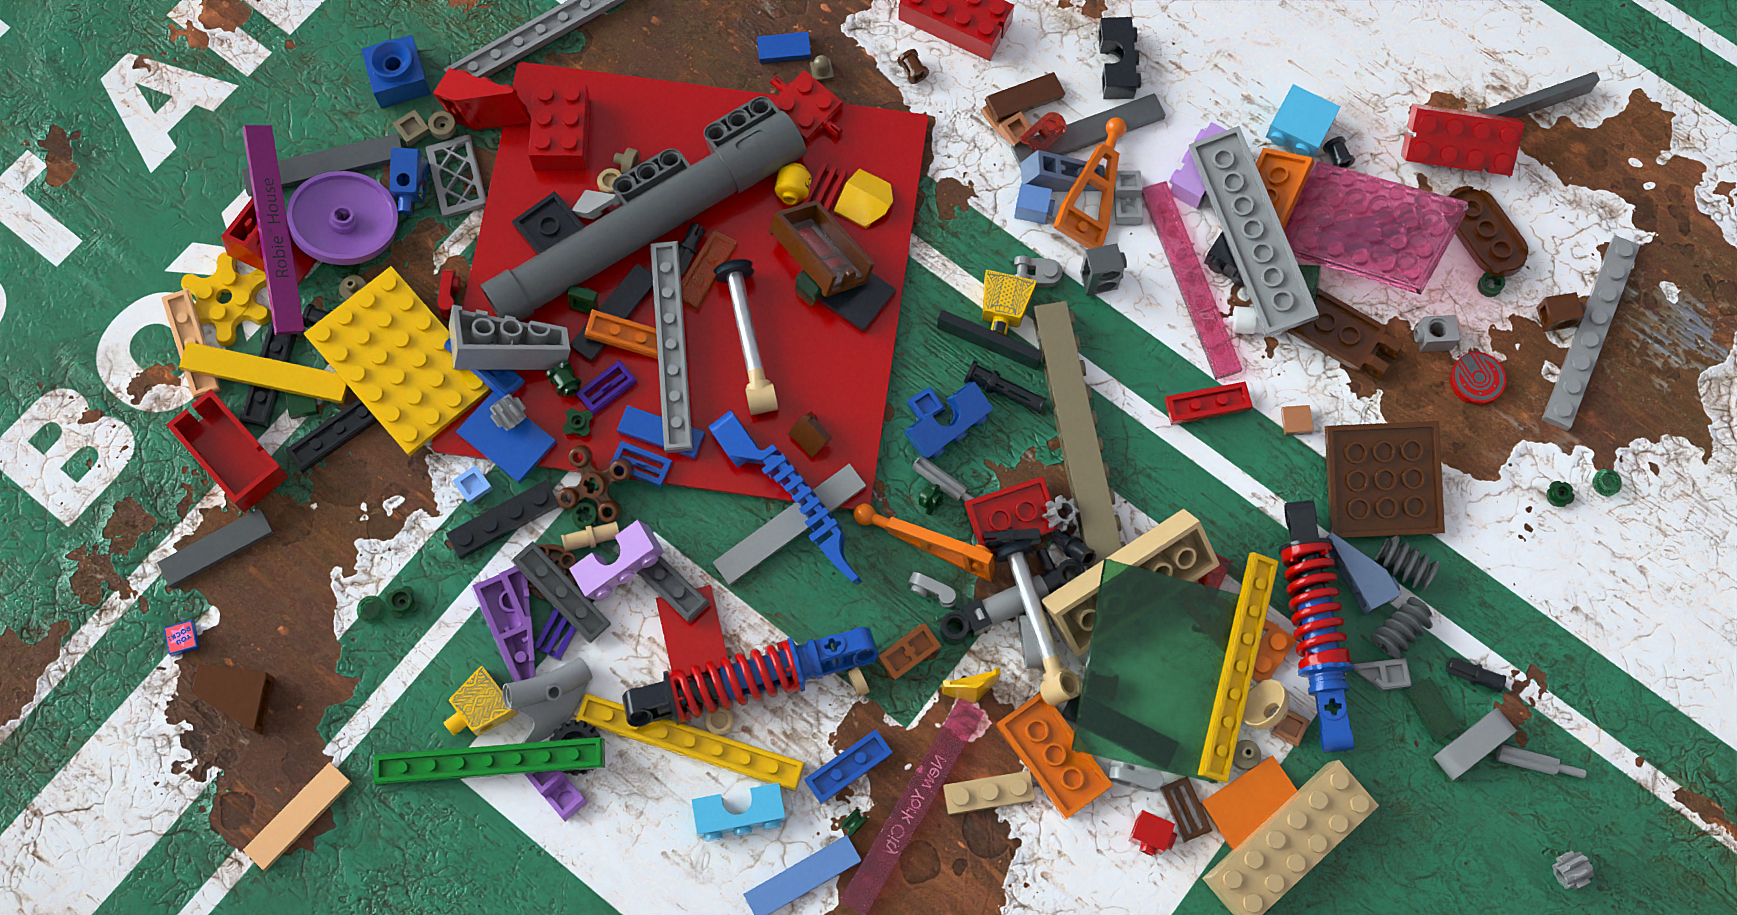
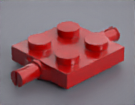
M805 70L789 84H786L777 75L774 76V79H771L770 84L780 91L779 96L773 103L780 111H784L791 118L802 138L807 143L824 129L834 138H838V134L842 133V129L832 122L834 115L843 107V102Z

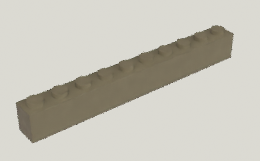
M1062 301L1034 306L1032 319L1039 350L1043 352L1041 360L1070 493L1074 499L1073 505L1080 510V512L1075 514L1080 538L1083 544L1093 549L1096 554L1094 563L1087 566V570L1126 546L1124 541H1120L1121 521L1119 515H1114L1112 506L1115 505V494L1113 488H1108L1109 468L1107 462H1103L1101 453L1104 452L1101 436L1096 435L1095 427L1098 426L1095 410L1091 411L1089 401H1092L1091 388L1089 385H1085L1083 376H1086V366L1084 360H1080L1078 351L1081 349L1079 336L1073 333L1072 326L1075 325L1073 310H1068L1067 302Z

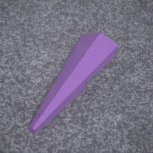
M514 566L500 572L499 575L472 585L471 590L513 682L536 676L528 580Z

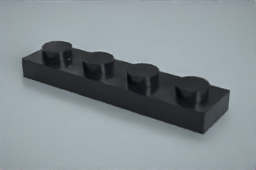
M544 480L449 531L446 535L461 560L560 507L548 482Z

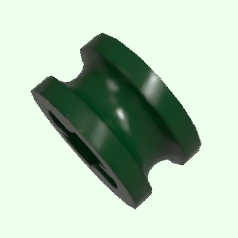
M1485 272L1478 281V290L1486 297H1495L1504 288L1505 278L1493 276ZM1489 279L1495 281L1493 284L1495 285L1494 288L1488 287Z
M584 502L577 504L573 508L571 517L576 527L586 530V526L591 525V528H593L597 524L598 514L593 505ZM585 510H588L591 519L589 521L584 519V522H580V512L583 511L585 514Z
M859 808L855 809L840 825L841 829L848 830L847 835L849 837H852L869 819L867 816L863 817L860 815L861 810Z

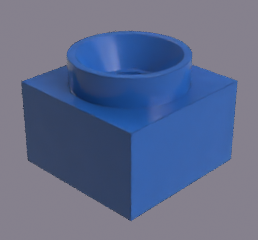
M412 35L395 40H386L377 45L361 49L373 94L380 108L431 94L420 53Z

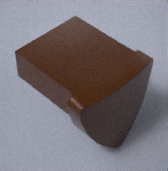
M812 411L801 417L788 434L798 442L811 458L818 455L832 439L828 432L816 421L817 416Z

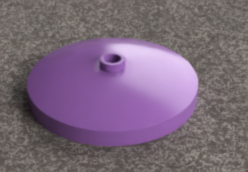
M332 171L308 179L294 191L287 206V223L293 241L309 256L325 263L353 265L371 260L389 247L397 232L398 211L392 195L376 180L355 172Z

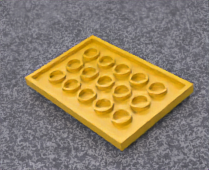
M392 266L303 333L409 457L493 391L469 369H454L452 354L444 347L445 342L450 338L449 331Z

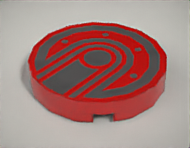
M1471 352L1464 354L1454 363L1451 369L1450 385L1453 392L1462 401L1483 406L1492 403L1503 393L1506 386V373L1502 364L1495 357L1483 352Z

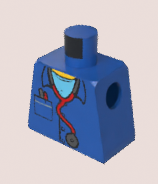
M391 148L389 189L390 193L399 201L398 213L413 215L415 202H425L430 164L419 149Z

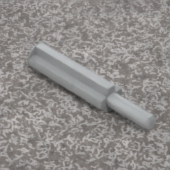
M922 455L913 464V470L934 485H940V489L958 501L960 498L964 501L974 499V497L965 492L967 487Z
M1503 744L1498 745L1496 750V761L1551 775L1560 772L1583 779L1587 775L1586 770L1560 764V759Z

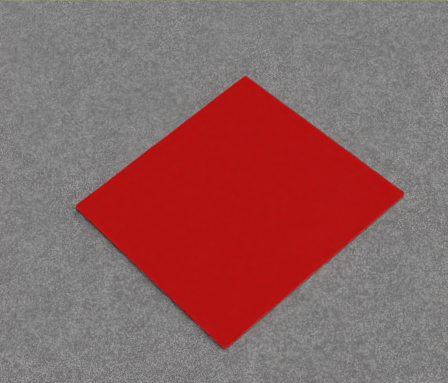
M527 62L518 63L512 87L518 92L517 95L520 100L527 106L530 116L533 84L587 85L590 96L587 170H534L529 158L531 123L503 126L462 310L476 313L477 309L487 311L489 316L498 317L480 285L507 269L510 271L537 255L513 226L512 221L555 191L572 210L585 190L601 192L597 179L602 171L613 168L621 172V165L613 162L616 152L624 154L628 147L640 151L638 165L671 148L680 151L688 163L693 165L710 155L704 137V130L709 124L756 97H768L773 102L779 95ZM843 104V107L834 115L832 120L834 124L842 129V133L838 134V138H834L824 129L817 133L808 143L804 140L807 154L793 162L801 164L807 169L812 177L811 184L822 162L828 163L830 167L832 165L837 167L839 171H842V169L847 171V177L829 214L875 263L872 273L896 289L895 295L864 333L820 303V299L823 296L821 287L813 281L777 240L775 235L769 234L775 212L802 204V202L794 205L786 204L776 195L774 188L779 172L777 171L740 194L734 193L577 285V287H587L597 292L599 310L636 264L652 273V243L673 241L682 243L692 222L699 224L697 230L701 226L706 229V233L696 249L698 251L697 255H693L685 274L681 276L692 428L705 432V437L696 460L674 452L665 453L663 448L617 432L627 405L662 417L658 359L607 345L593 363L570 348L568 361H570L574 369L575 377L581 380L579 390L619 360L635 377L637 384L593 416V419L590 421V434L586 437L573 434L567 435L563 431V426L567 421L565 413L568 409L573 408L580 412L589 410L576 394L571 397L558 396L556 394L557 388L549 382V378L545 375L548 370H513L525 380V383L512 397L519 398L526 407L523 410L527 415L526 417L557 442L536 467L580 473L578 468L571 465L568 456L570 450L575 446L585 445L592 451L594 466L599 470H607L610 467L609 465L620 441L672 460L673 465L668 471L667 478L664 480L665 485L795 502L791 494L786 492L780 483H777L774 478L770 479L763 472L762 468L766 465L746 462L738 468L713 435L709 425L732 410L759 449L765 450L774 444L789 459L812 490L850 463L865 483L866 488L838 509L854 511L860 504L867 503L871 505L928 116L913 112ZM858 169L890 183L893 203L887 213L871 223L866 229L834 213L846 182ZM825 173L812 201H815L828 173ZM833 177L829 185V188L821 202V205L823 207L838 177ZM611 204L602 210V215L595 219L576 217L586 227L620 206ZM811 228L798 232L820 257L833 254ZM838 258L825 261L830 269L844 265ZM735 259H747L753 263L750 268L754 269V274L744 279L765 377L773 383L778 410L752 416L745 390L750 382L728 283L717 282L715 280L717 274L713 272L717 265ZM654 289L628 320L656 328ZM567 291L536 309L532 316L521 322L529 324L530 321L566 327L570 345L588 323L590 315L569 309ZM618 371L616 374H614L612 377H610L608 380L602 383L599 387H597L595 390L589 393L586 397H591L593 394L599 391L605 384H607L608 382L616 378L618 375H620L622 371ZM618 384L616 387H614L612 390H610L608 393L602 396L599 400H601L603 397H605L607 394H609L611 391L617 388L620 384ZM493 391L433 438L431 448L435 453L489 460L462 439L456 431ZM811 411L817 416L816 421L832 437L819 454L813 458L795 439L788 435L793 425ZM577 420L575 424L579 425L580 421ZM623 451L622 455L649 464L656 468H663V466L660 464L641 458L626 451ZM579 452L578 457L583 461V455ZM633 466L635 470L646 473L656 478L659 477L656 474ZM633 477L629 478V480L641 481Z

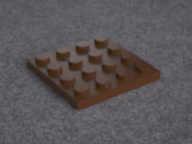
M1439 421L1325 426L1330 534L1334 533L1340 538L1445 533Z

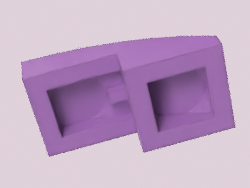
M562 771L524 774L565 822L588 802Z

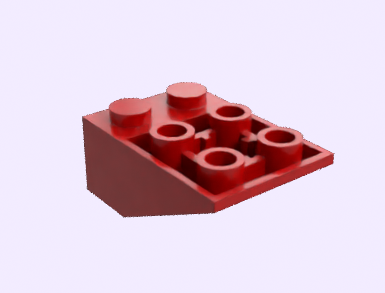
M449 68L433 92L445 111L453 116L456 124L473 130L531 123V116L527 111V106L520 100L517 95L518 92L512 86L496 84L487 77H475L466 70L458 71Z
M251 198L221 238L227 256L265 272L254 199ZM290 235L297 285L299 286L317 262V259L302 251Z

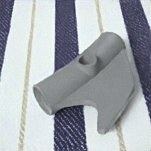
M579 657L548 673L504 684L503 701L505 707L508 710L514 709L529 715L533 722L531 730L522 743L540 742L554 734L553 731L556 728L559 730L562 727L560 724L568 723L583 696L588 682L593 679L588 665L582 658Z

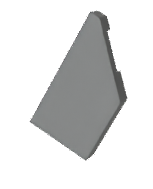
M585 190L571 211L578 217L595 219L603 214V209L611 204L617 206L621 203V200L615 194Z
M1406 658L1353 664V671L1380 691L1404 689L1412 686Z

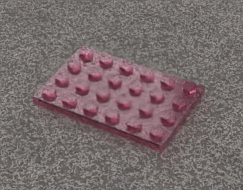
M1317 161L1286 224L1284 233L1294 256L1421 295L1469 207L1466 201Z

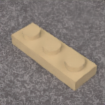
M1030 771L943 785L948 816L1035 801Z

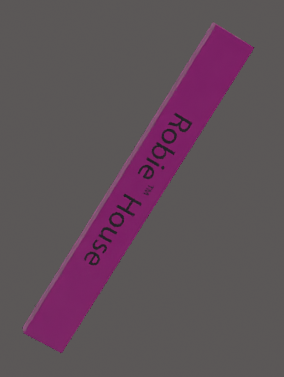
M245 125L243 127V135L275 335L302 334L305 329L272 125Z

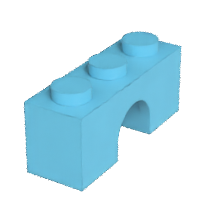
M774 783L750 788L751 805L746 812L738 815L731 814L725 810L721 794L691 799L698 837H705V841L709 842L720 840L723 838L722 834L734 832V836H741L752 833L751 828L763 826L764 830L780 828L781 823L786 822L780 784Z

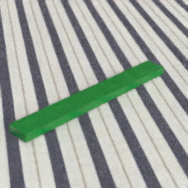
M597 737L374 755V784L385 785L605 768V738Z

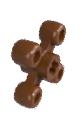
M585 445L575 446L570 450L568 459L571 465L580 471L581 480L577 486H568L559 491L557 495L558 504L564 509H572L583 498H592L597 502L598 515L601 520L609 523L616 521L622 514V507L619 502L610 496L609 488L614 481L629 479L633 474V464L628 459L620 458L615 460L607 470H599L593 464L591 449ZM579 452L583 455V461L578 457ZM619 466L624 468V474L619 471ZM596 479V484L600 485L599 488L595 489V484L591 480ZM567 494L571 496L572 501L567 499ZM608 507H610V508L612 509V511H613V514H612V515L608 513V511H607V508H608Z

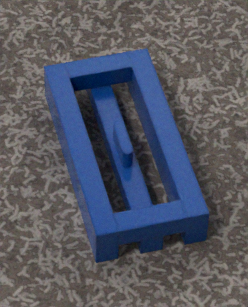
M620 441L609 466L617 459H628L633 466L659 476L656 478L634 469L631 477L662 488L673 462L665 457ZM623 451H626L641 458L660 464L663 466V468H656L649 464L622 455ZM619 466V471L624 474V468Z

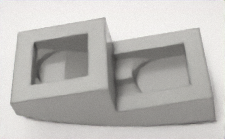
M1117 171L1114 189L1116 224H1143L1141 171Z

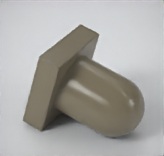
M819 55L815 58L814 62H810L812 77L818 82L834 80L830 59L824 55Z

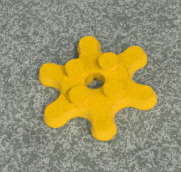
M224 252L217 257V269L213 275L207 278H200L195 274H186L181 280V287L183 290L188 288L191 294L196 297L195 307L201 326L204 324L215 326L216 341L222 347H229L236 342V329L241 322L252 321L257 325H266L271 321L272 314L271 310L267 306L260 305L256 298L258 292L267 287L265 272L256 269L247 275H241L237 271V260L227 256V253ZM221 293H231L232 298L228 303H219V299L222 296Z

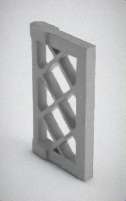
M463 135L425 147L443 218L485 208L487 198L471 135ZM466 146L468 156L464 158L456 154L455 152L458 148ZM447 153L448 155L442 164L438 165L436 154ZM452 157L463 162L456 173L445 168ZM467 165H470L474 177L472 181L461 176ZM442 172L453 176L446 188L443 187ZM458 179L469 184L462 196L451 191ZM476 188L479 199L471 201L466 199L472 189ZM448 194L459 200L456 205L448 207L446 199Z

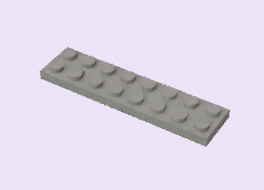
M1240 126L1189 144V151L1265 336L1269 337L1318 319L1319 313Z

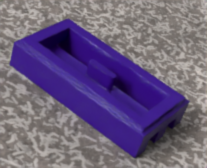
M619 360L576 392V395L590 410L592 415L595 416L637 384V380ZM618 371H622L620 375H618L612 381L605 384L599 391H597L591 397H586L589 393H591L593 390L599 387L602 383H604ZM620 384L617 388H615L613 391H611L609 394H607L605 397L599 400L602 396H604L606 393H608L610 390H612L614 387Z
M555 608L534 648L561 661L577 631L571 625L556 652L553 651L555 644L568 623L563 617L548 645L544 646L561 615Z

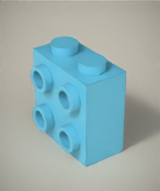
M1293 84L1274 117L1266 138L1270 139L1275 145L1284 146L1298 155L1313 157L1314 159L1341 106Z

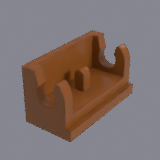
M922 623L880 652L876 661L885 668L889 678L896 680L940 648L941 645L928 626Z

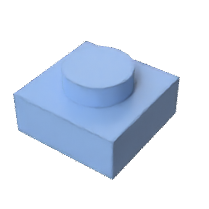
M476 465L453 480V483L469 505L493 490Z

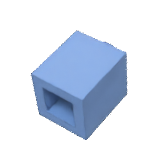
M1021 183L1014 218L1045 224L1047 215H1053L1056 201L1051 199L1052 189Z

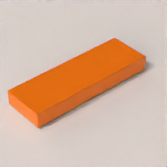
M592 309L584 334L585 338L658 359L656 328Z

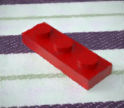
M1246 381L1169 395L1164 399L1171 425L1249 411L1253 407Z

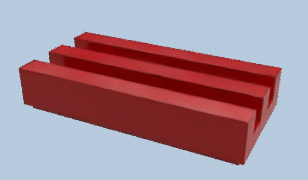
M822 162L810 186L808 197L802 203L812 201L825 173H828L815 200H818L821 204L833 177H838L824 205V208L829 212L847 177V171L843 169L839 171L837 167L833 165L830 167L828 163Z

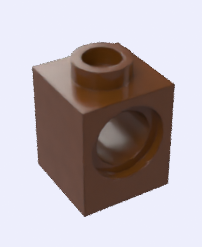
M1577 292L1545 297L1536 307L1543 332L1576 327L1584 318L1585 313L1584 305L1579 301Z

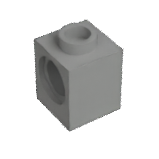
M1456 315L1426 316L1421 319L1414 329V339L1416 343H1419L1420 352L1454 349L1460 341ZM1430 330L1438 332L1440 337L1434 336Z

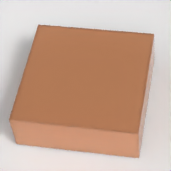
M1310 405L1285 406L1281 408L1284 436L1313 433L1314 428Z
M1288 709L1286 718L1274 726L1270 734L1297 748L1311 720Z

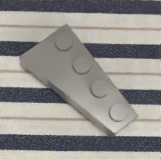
M452 305L449 333L454 369L549 370L568 360L570 345L566 327L530 321L528 324L519 322L515 319L516 317L505 315L504 318L487 315V311L476 309V313L462 310V306Z

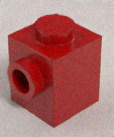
M1142 810L1137 816L1128 841L1140 846L1139 851L1153 857H1156V854L1162 855L1166 849L1171 850L1175 843L1177 833H1174L1173 830L1176 824Z

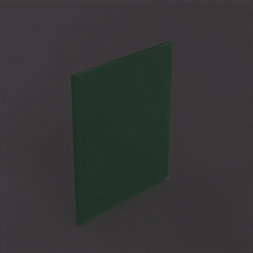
M1104 559L1072 750L1076 753H1086L1203 780L1210 784L1218 783V781L1197 774L1240 594L1120 563L1112 559Z

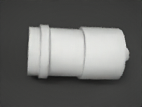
M1234 307L1233 316L1228 318V322L1232 323L1233 333L1264 334L1254 307Z

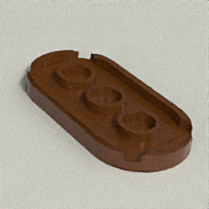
M1463 186L1453 190L1444 203L1443 215L1476 264L1483 271L1493 276L1508 277L1518 273L1524 267L1527 260L1528 245L1494 197L1483 189L1479 191L1473 189L1474 187Z

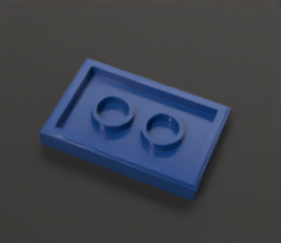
M493 391L456 433L517 483L521 484L557 442L527 417L508 431L503 426L499 428L490 417L493 413L489 408L501 399Z

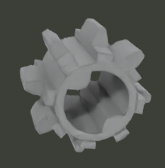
M511 394L504 396L489 408L493 413L490 416L499 428L503 426L506 431L515 427L527 416L523 411L526 409L519 398H513Z
M1059 495L1055 498V503L1049 501L1045 504L1048 511L1042 516L1050 522L1049 528L1057 526L1063 532L1067 530V525L1074 526L1077 524L1075 514L1080 512V510L1074 507L1073 498L1066 501V498ZM1059 509L1064 511L1065 517L1061 518L1058 515Z
M1570 851L1556 858L1557 863L1552 865L1553 873L1560 885L1564 886L1565 889L1572 888L1576 890L1591 883L1589 878L1594 876L1593 867L1588 858L1582 855V852L1574 854L1573 851Z

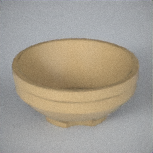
M1269 679L1257 683L1249 690L1242 720L1247 725L1258 730L1276 726L1281 720L1286 718L1290 703L1288 691L1276 680ZM1279 707L1276 713L1268 718L1269 712L1273 708Z

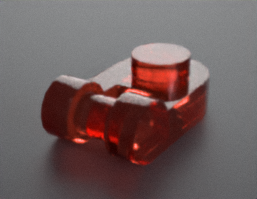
M1049 112L1027 130L1019 140L1023 144L1026 143L1033 150L1032 154L1037 150L1045 151L1063 135L1066 130V121L1059 113ZM1037 132L1045 139L1042 143L1034 136Z

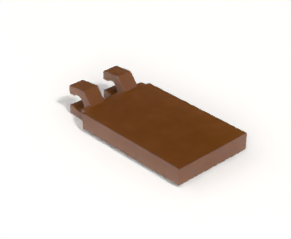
M1316 287L1311 297L1319 313V318L1288 329L1287 332L1357 373L1359 371L1364 373L1366 370L1369 375L1381 381L1389 364L1375 356L1376 353L1380 350L1382 354L1395 360L1403 343L1385 333L1388 328L1387 326Z

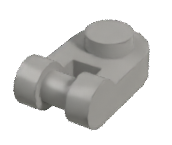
M1017 256L1014 258V267L1017 268V274L1014 276L1037 280L1035 287H1054L1061 281L1063 270L1056 260L1030 258L1028 256ZM1028 270H1035V275H1029Z
M912 573L908 583L912 586L911 591L924 598L928 594L939 599L941 606L945 609H951L956 605L954 589L920 573Z
M1118 762L1117 766L1110 768L1108 777L1110 781L1146 792L1157 791L1164 782V777L1159 771H1150L1148 774L1134 771L1135 767L1133 765Z

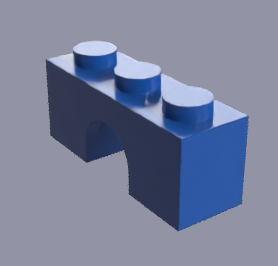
M975 382L967 383L946 399L953 410V418L949 425H940L932 414L924 415L903 431L920 456L922 455L924 458L931 456L932 459H935L946 451L944 446L951 440L954 443L958 442L968 434L966 432L967 428L973 424L977 427L989 418L987 413L994 408Z

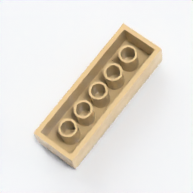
M1182 509L1043 598L1041 602L1062 642L1078 657L1215 569L1220 563L1200 521L1188 511Z
M1340 760L1328 762L1202 879L1233 915H1263L1379 805Z

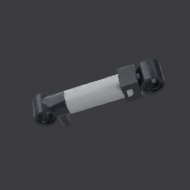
M1039 549L1036 554L1045 572L1032 579L1040 602L1043 598L1070 582L1065 580L1063 572L1071 571L1078 577L1085 572L1084 566L1075 559H1067L1055 567L1047 549ZM1017 585L982 601L977 599L962 606L961 612L952 611L947 613L943 617L940 627V635L943 641L949 645H959L967 638L968 631L972 638H975L990 631L993 626L1024 613L1025 609ZM950 623H957L962 627V631L958 634H952L948 631L947 626Z

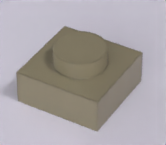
M415 109L393 123L395 129L409 147L431 134L430 129Z

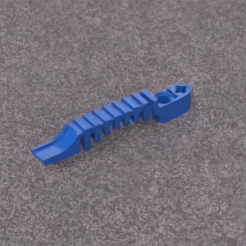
M732 410L709 425L713 435L738 468L746 462L766 465L762 468L763 472L770 479L774 478L777 483H780L782 488L784 487L786 492L791 494L795 503L800 504V512L808 518L805 524L813 531L809 535L811 541L815 542L817 546L819 545L829 560L856 585L863 582L845 558L844 543L846 536L840 530L842 526L817 497L816 493L808 486L805 479L800 476L789 459L774 444L765 450H760Z

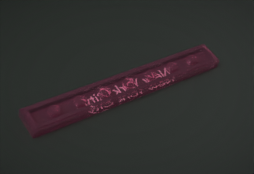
M1167 181L1143 187L1142 198L1215 380L1241 373L1242 366Z
M958 699L844 892L840 902L862 915H867L983 717L984 712L964 700Z

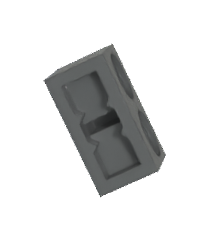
M1118 243L1085 250L1080 274L1086 296L1118 290L1120 281L1123 279L1124 268H1127L1126 256L1124 252H1120Z

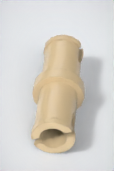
M614 521L613 523L591 528V525L586 526V530L561 535L565 552L587 546L594 548L598 543L616 539L615 536L619 533L617 522Z

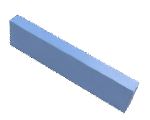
M845 835L743 895L754 915H770L861 863V859L849 837Z

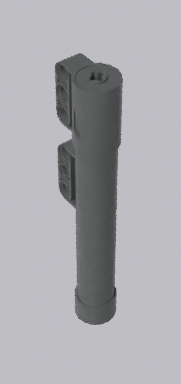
M759 96L750 100L705 128L704 137L710 152L709 156L690 165L680 151L673 148L666 149L617 177L612 184L615 195L621 200L619 208L510 271L507 269L482 283L480 287L499 318H504L507 315L516 317L515 319L519 322L527 319L534 314L536 309L569 291L572 285L577 286L734 193L740 194L776 173L782 167L807 154L806 146L796 125L768 97Z

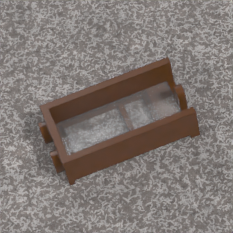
M818 200L779 210L773 216L769 234L775 235L777 240L813 281L821 287V293L825 297L868 282L875 263Z

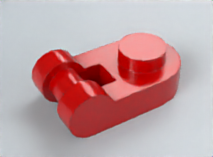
M444 269L441 275L437 302L441 317L449 321L452 305H455V292L460 291L461 278L456 276L455 270Z

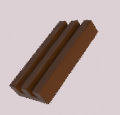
M1188 776L1160 787L1184 843L1212 831ZM1179 786H1184L1202 829L1198 830ZM1171 789H1173L1174 794H1175V796H1176V798H1177V800H1178V802H1179V805H1180V807H1181V809H1182V811H1183V814H1184V816H1185V818H1186V820H1187V822H1188V825H1189V827H1190V829H1191V831H1192V833H1190V834L1188 833V831H1187V829H1186V826H1185V824H1184V822H1183V820H1182V817H1181V815H1180V813H1179V811H1178V809H1177V806H1176V804H1175V802H1174V800H1173V797H1172V795H1171V793H1170V791H1169V790H1171Z

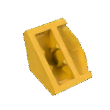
M858 169L846 182L834 213L865 229L868 228L871 223L884 216L893 203L891 184L864 170Z
M994 668L990 672L953 681L945 680L942 683L943 695L976 704L998 682L1001 674L1000 668Z

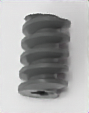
M1397 535L1390 540L1387 539L1373 561L1377 563L1383 559V568L1385 569L1393 565L1392 575L1394 576L1401 571L1404 572L1403 582H1406L1411 577L1414 578L1413 588L1422 583L1424 585L1423 593L1438 572L1440 562L1435 560L1428 565L1429 555L1425 554L1418 558L1420 552L1418 548L1408 552L1410 543L1407 541L1398 546L1400 537Z
M1410 597L1407 600V604H1403L1399 611H1395L1391 615V619H1387L1384 625L1376 630V634H1372L1370 638L1382 652L1395 659H1400L1402 655L1398 648L1405 652L1410 649L1406 640L1411 644H1415L1417 638L1414 633L1422 637L1425 635L1423 627L1427 629L1433 627V623L1429 619L1432 613L1424 602L1415 597Z

